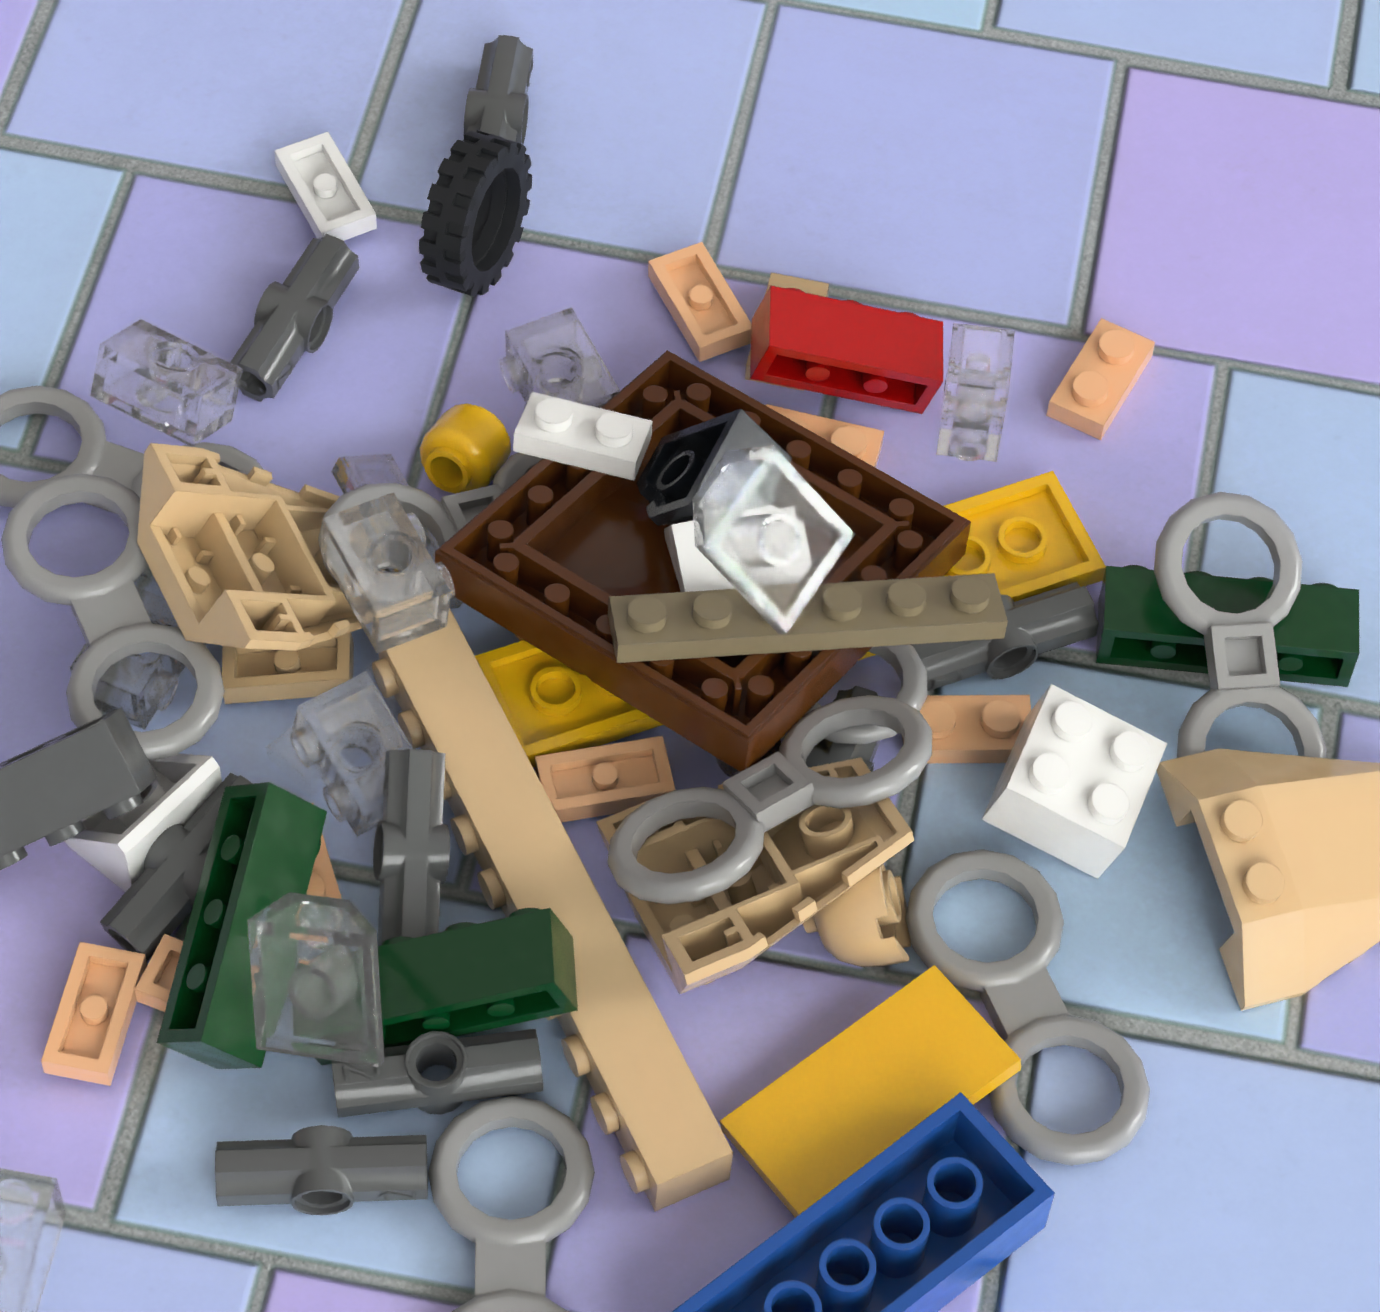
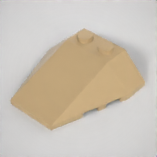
M150 443L144 451L137 544L186 641L245 649L297 651L415 611H390L365 604L340 588L325 568L318 537L324 514L340 496L306 484L300 492L270 483L273 479L272 472L255 466L248 475L218 464L220 462V454L204 448ZM371 512L356 519L346 530L345 536L349 552L357 563L378 578L393 582L412 581L376 513Z
M1219 748L1159 763L1157 774L1175 825L1178 827L1196 823L1234 930L1232 936L1219 950L1241 1011L1302 996L1317 986L1322 980L1346 964L1351 963L1380 942V763Z
M862 758L809 767L823 776L836 778L862 776L871 772ZM723 784L718 785V789L724 790ZM889 797L871 805L842 809L813 805L764 833L763 850L756 862L745 876L727 890L699 901L670 905L640 900L626 890L624 891L641 928L678 993L682 994L742 969L912 843L914 837L911 828ZM645 802L596 822L608 852L610 839L624 818ZM708 817L678 820L661 827L646 839L638 851L637 862L651 871L669 874L692 871L711 863L726 852L735 838V829L720 819Z

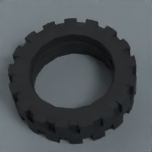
M480 130L465 133L463 141L457 140L451 147L449 159H443L437 171L439 174L437 183H432L427 199L430 200L428 211L423 212L421 221L424 236L419 239V254L424 256L420 265L422 272L427 274L426 279L433 284L476 297L477 294H486L489 291V285L494 286L502 277L501 270L503 266L508 267L514 255L512 251L515 242L519 243L524 227H521L523 216L528 214L530 200L527 199V193L532 188V174L528 173L531 167V159L529 155L525 154L526 147L520 143Z

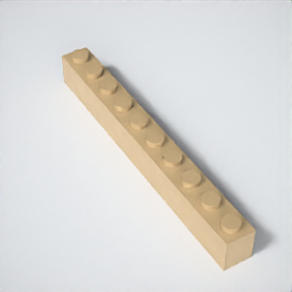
M446 607L378 633L379 660L372 662V670L377 685L385 698L395 696L402 710L401 713H398L399 726L410 749L420 747L422 750L446 753L444 800L447 799L455 815L450 820L451 828L462 853L465 856L474 853L482 869L481 872H478L477 876L480 888L489 907L492 910L501 907L506 917H509L512 912L523 908H551L573 936L578 1011L545 1018L549 1021L557 1017L566 1035V1038L561 1040V1044L569 1067L576 1077L586 1075L596 1094L590 1097L592 1110L604 1134L609 1135L615 1132L625 1152L620 1155V1163L629 1186L635 1194L645 1191L656 1212L729 1180L733 1151L451 609Z

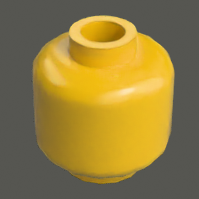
M468 403L454 405L443 413L425 434L420 446L421 463L430 481L443 491L456 494L486 487L494 479L497 471L508 460L511 452L510 437L504 424L485 408Z

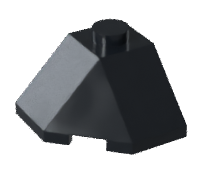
M742 409L663 436L636 484L640 494L650 503L646 507L649 518L658 526L672 525L770 505L781 492L782 483L780 480L792 457Z

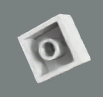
M1051 684L1026 716L982 820L1098 879L1125 849L1167 743Z

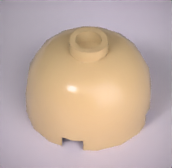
M884 863L803 923L807 933H819L825 949L839 961L859 967H883L908 962L910 958L903 949L911 947V940L905 920L907 904L901 876L894 877L891 870L885 869Z

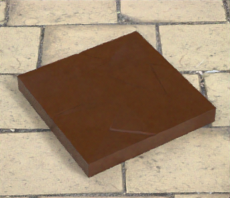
M667 350L601 407L602 409L653 421L651 440L635 480L542 458L435 551L434 585L577 673L586 675L595 684L741 772L756 764L872 647L616 663L608 619L609 596L681 592L664 534V529L670 525L658 526L649 518L646 507L650 503L640 494L636 484L661 438L742 409L792 457L780 480L782 483L781 492L770 505L799 499L816 584L944 576L965 555L971 521Z

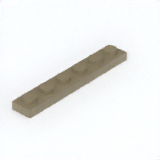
M994 573L609 596L608 619L616 663L1004 639L1008 623Z

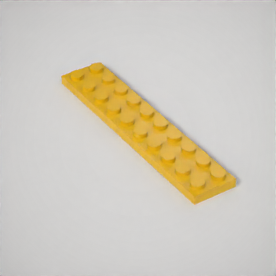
M1054 471L944 505L949 510L971 521L965 555L944 576L994 573L1000 594L1010 596L1014 602L1075 582L1082 587L1103 581L1106 566ZM525 640L475 655L533 768L535 767V756L601 746L663 725L595 684L586 675L577 673ZM867 652L862 658L858 659V661L868 657L875 656L876 654Z

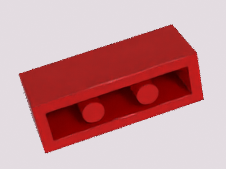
M770 285L752 318L750 379L923 414L943 383V321L919 317L911 312H895L862 305L854 300H838L805 293L797 288H781Z

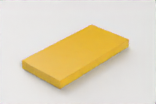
M933 965L721 1119V1130L796 1218L960 1092L973 1105L1019 1072L1021 1070V1059L944 974Z

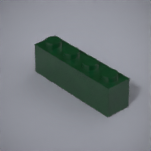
M1139 565L1124 567L1106 566L1098 600L1099 626L1097 631L1096 663L1208 674L1204 635L1183 624L1164 602L1154 570H1149ZM1202 571L1184 573L1187 585L1198 599L1221 612L1238 614L1256 609L1266 600L1273 586V580L1265 577L1243 579L1212 576ZM1328 583L1301 584L1300 592L1288 615L1273 627L1280 681L1348 687L1359 656V589L1338 588Z
M270 782L226 786L224 788L158 1035V1044L216 1069L262 1068L265 1053L272 1038V1026L282 987L288 976V963L298 924L304 913V901L314 862L320 850V838L327 811Z
M523 908L512 912L509 917L479 924L461 922L450 925L445 931L416 938L406 936L393 937L385 940L381 946L354 952L338 950L324 953L318 960L294 965L295 1039L323 1066L332 1064V1054L410 1045L421 1034L431 1031H442L457 1037L578 1011L573 936L551 908Z

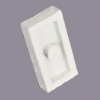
M329 132L274 150L276 167L317 238H322L325 234L345 241L377 229L376 213Z
M532 392L514 432L513 451L634 481L651 440L653 421Z

